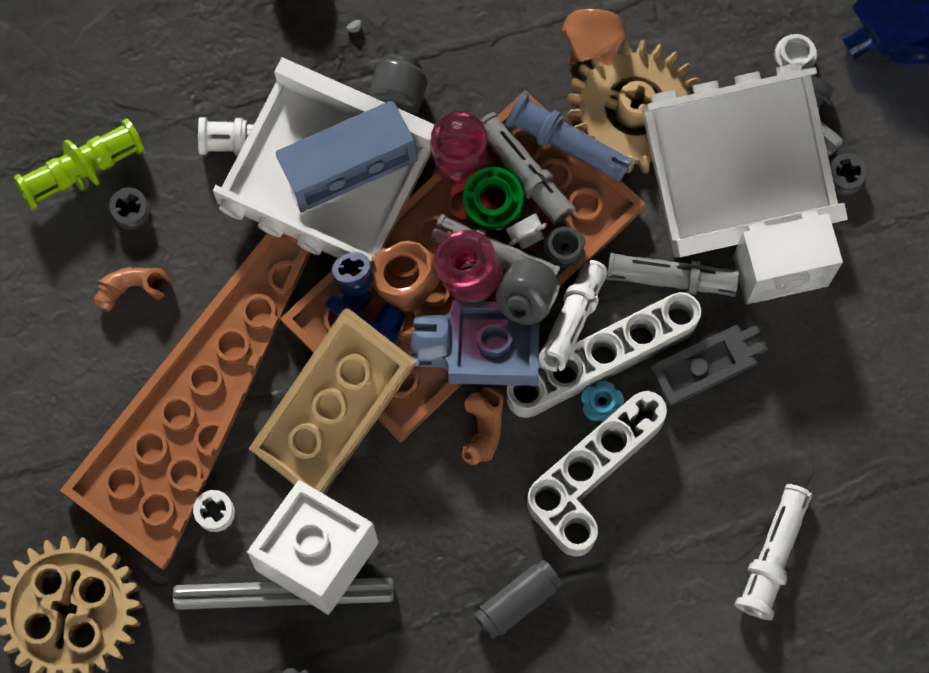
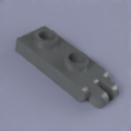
M735 325L651 365L649 371L667 406L670 408L758 364L756 356L770 349L766 340L751 347L749 346L748 341L761 334L758 325L741 331L740 327Z

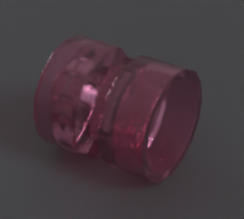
M453 111L443 115L435 123L431 132L432 160L436 172L446 181L454 184H466L475 172L485 168L487 164V131L483 122L475 115L465 111Z

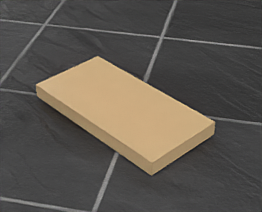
M349 308L344 309L259 432L249 450L294 486L300 480L325 495L412 371L417 361Z

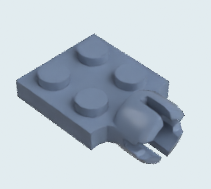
M452 301L450 313L444 316L419 315L414 317L412 327H415V330L411 334L412 358L417 361L415 366L441 367L447 370L449 384L538 386L539 323L527 325L514 322L501 312L497 302L487 301L474 304Z

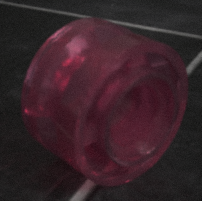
M472 230L459 231L445 238L436 250L434 256L435 270L447 292L456 299L462 301L483 299L490 295L500 283L502 264L491 241L485 235ZM476 262L472 268L461 270L466 263Z

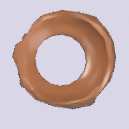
M601 9L576 10L567 16L562 27V35L569 40L572 47V52L568 59V64L572 66L576 65L579 61L583 62L593 58H597L606 66H610L619 46L627 37L625 22L622 18L613 12Z
M409 240L398 242L389 248H382L375 253L371 267L376 277L372 287L389 304L404 311L418 310L430 293L438 286L442 273L440 260L420 243ZM398 257L413 259L419 267V276L416 282L404 289L390 286L384 277L386 266L393 263Z

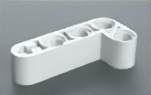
M643 391L634 395L530 487L527 507L531 517L567 555L576 557L588 553L594 546L598 534L597 523L580 501L652 439L662 428L667 408L666 403L658 394ZM639 409L643 412L648 409L653 410L652 422L648 418L643 419L636 425L633 433L629 426L635 422ZM607 434L618 435L624 441L625 448L616 453L608 452L602 446L601 439ZM582 462L590 467L592 476L586 481L579 482L571 478L568 468L574 463ZM542 491H551L557 495L560 504L553 510H542L535 503V497ZM575 523L582 524L589 532V539L582 544L571 543L567 540L564 532L567 526Z

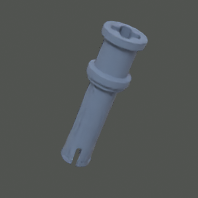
M523 92L506 120V127L512 129L515 126L537 138V144L540 146L552 144L612 177L618 183L621 182L633 158L621 154L563 122V116L560 115L559 111L554 110L550 112L530 101L528 94Z

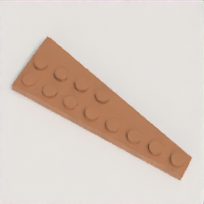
M268 233L263 237L60 490L162 570H165L173 557L193 513L194 503L205 487L279 325L280 318L284 314L311 255L310 252L297 245V239L284 233L281 237H275Z

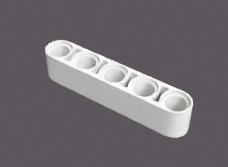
M678 292L576 342L566 367L573 369L577 376L570 383L566 384L557 381L553 376L554 371L548 370L538 362V386H531L538 393L537 399L531 403H522L514 395L516 389L521 386L507 385L506 401L508 408L519 417L529 418L536 416L583 392L587 386H594L598 381H605L687 339L694 333L701 317L699 302L688 293ZM674 309H682L689 314L691 321L684 325L676 324L670 319L668 313ZM636 328H644L652 334L653 340L647 344H639L631 338L630 332ZM606 347L614 353L615 359L610 363L602 364L595 361L591 353L596 348Z

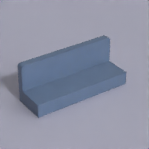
M388 101L277 150L275 153L289 182L294 201L300 213L418 161L414 138L393 101Z

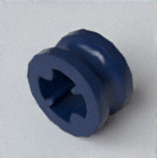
M359 252L347 253L338 258L333 264L332 274L342 294L350 297L359 296L369 291L374 285L376 277L366 255ZM355 272L357 275L352 277L351 273Z

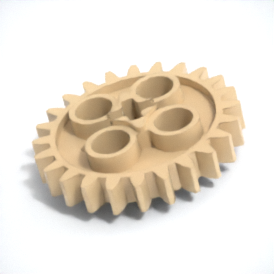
M65 536L62 537L60 549H56L52 542L45 540V554L40 555L29 548L27 552L30 563L25 565L17 560L13 562L16 570L19 572L17 577H2V580L11 588L9 592L0 593V600L6 603V608L0 609V619L7 622L6 625L0 627V636H11L12 638L4 646L5 652L14 653L19 650L21 651L15 661L17 666L24 667L33 661L30 673H43L46 668L47 673H61V671L63 673H77V671L93 673L92 666L97 665L103 671L108 672L110 668L106 658L109 655L121 660L124 658L118 645L120 642L134 644V639L126 631L128 627H139L141 622L130 617V612L142 608L143 605L139 601L131 600L129 597L140 589L139 585L124 582L132 574V570L127 566L116 570L121 559L119 555L113 553L104 559L106 547L101 543H98L89 552V541L81 537L75 549L71 540ZM75 571H80V578L77 580L72 592L73 574ZM52 573H59L62 578L59 590L51 595H45L43 591L45 578ZM103 581L105 585L103 598L96 603H88L85 597L88 586L93 582ZM70 603L77 606L76 614H68L67 617L60 614L61 606H69ZM48 616L51 622L49 633L42 639H35L32 634L34 622L38 618ZM92 625L95 630L93 642L87 647L79 648L75 642L77 631L82 626ZM63 628H65L64 646L62 649H57V641L62 635Z

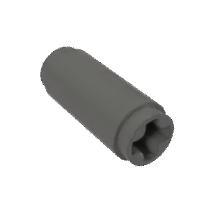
M542 560L539 564L532 565L479 607L480 610L473 616L484 632L493 640L498 635L502 636L557 592L556 589L563 585L562 581L553 568L545 560Z

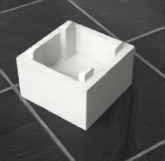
M816 210L803 212L800 216L801 219L767 227L763 221L749 225V231L742 233L733 255L735 267L739 269L738 279L746 305L824 288L830 285L843 261L829 213L818 215Z
M298 480L247 553L258 573L329 615L379 541L372 522Z

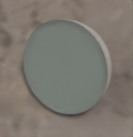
M361 20L352 21L347 25L346 29L352 33L358 32L362 27Z

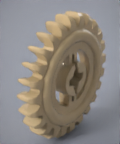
M624 40L621 54L618 55L616 53L610 66H606L597 58L591 59L594 70L585 64H581L579 73L585 81L573 78L571 87L578 94H569L567 96V103L577 108L570 110L567 114L568 120L580 123L574 128L621 154L633 158L626 172L627 174L631 173L634 164H638L643 173H648L650 162H653L647 134L639 136L628 135L614 128L606 116L604 106L616 110L617 119L623 126L630 129H639L645 126L641 107L652 103L651 95L655 94L652 87L657 89L659 93L676 90L677 97L691 95L692 93L690 92L693 91L692 86L699 83L698 77L684 80L689 72L690 64L687 63L680 68H674L677 52H673L667 59L663 60L661 59L662 45L658 44L650 55L647 54L645 40H641L636 52H632L628 41ZM629 82L623 86L621 92L612 90L621 83ZM634 100L642 102L638 109L630 107Z

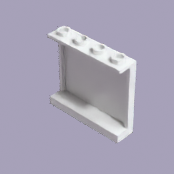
M282 57L274 71L276 83L222 188L215 185L213 189L217 204L220 205L219 209L228 216L238 220H242L244 216L259 222L258 227L275 237H281L284 233L298 240L297 245L310 253L320 255L323 251L338 259L347 253L359 252L369 258L372 266L375 253L385 248L438 140L437 125L398 109L414 138L418 161L300 213L294 201L289 182L276 158V151L385 102Z
M801 62L776 68L777 76L761 79L759 71L734 77L736 85L719 88L718 80L692 86L694 94L677 97L676 90L665 91L651 95L652 103L641 107L673 257H684L738 245L742 233L749 231L748 227L752 223L763 221L767 227L801 219V214L810 210H816L818 215L829 213L832 223L848 220L845 203L838 204L813 88L811 76L817 74L816 67L803 70Z

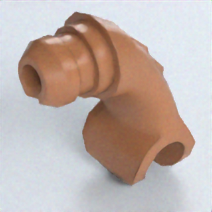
M123 268L106 275L97 282L99 285L97 287L98 292L93 298L94 305L102 310L110 311L114 308L116 299L131 286H141L153 299L160 300L165 295L159 290L153 289V284L160 279H164L167 282L172 280L161 268Z
M489 386L482 387L479 392L472 393L465 400V410L468 413L474 414L477 423L476 435L462 449V458L470 465H477L482 461L488 462L492 460L501 435L503 396L498 389Z

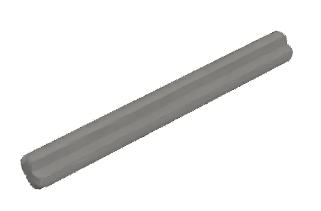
M353 579L337 604L390 602L394 599L393 579ZM275 582L177 585L173 590V604L177 610L311 605Z

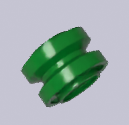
M487 167L478 170L468 179L463 189L465 214L475 227L485 229L487 232H501L513 226L523 210V189L519 180L511 172L500 167ZM491 190L501 192L506 199L503 206L495 210L488 209L481 203L482 196Z

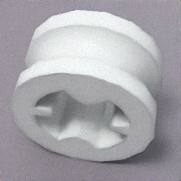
M209 490L197 497L193 507V514L195 520L203 529L209 532H220L232 524L235 518V508L233 502L225 493L219 490ZM210 501H214L217 505L225 503L226 511H220L224 517L217 522L211 517L203 518V512H208L205 505Z

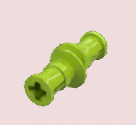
M128 118L122 120V126L100 137L96 136L88 140L85 145L79 148L66 139L62 142L63 156L45 162L44 166L24 176L20 174L13 176L15 184L30 210L37 208L36 203L59 191L62 193L71 188L74 183H76L80 191H84L83 179L86 177L98 186L100 185L97 175L99 170H106L114 166L115 162L134 152L138 155L144 153L145 149L141 138Z

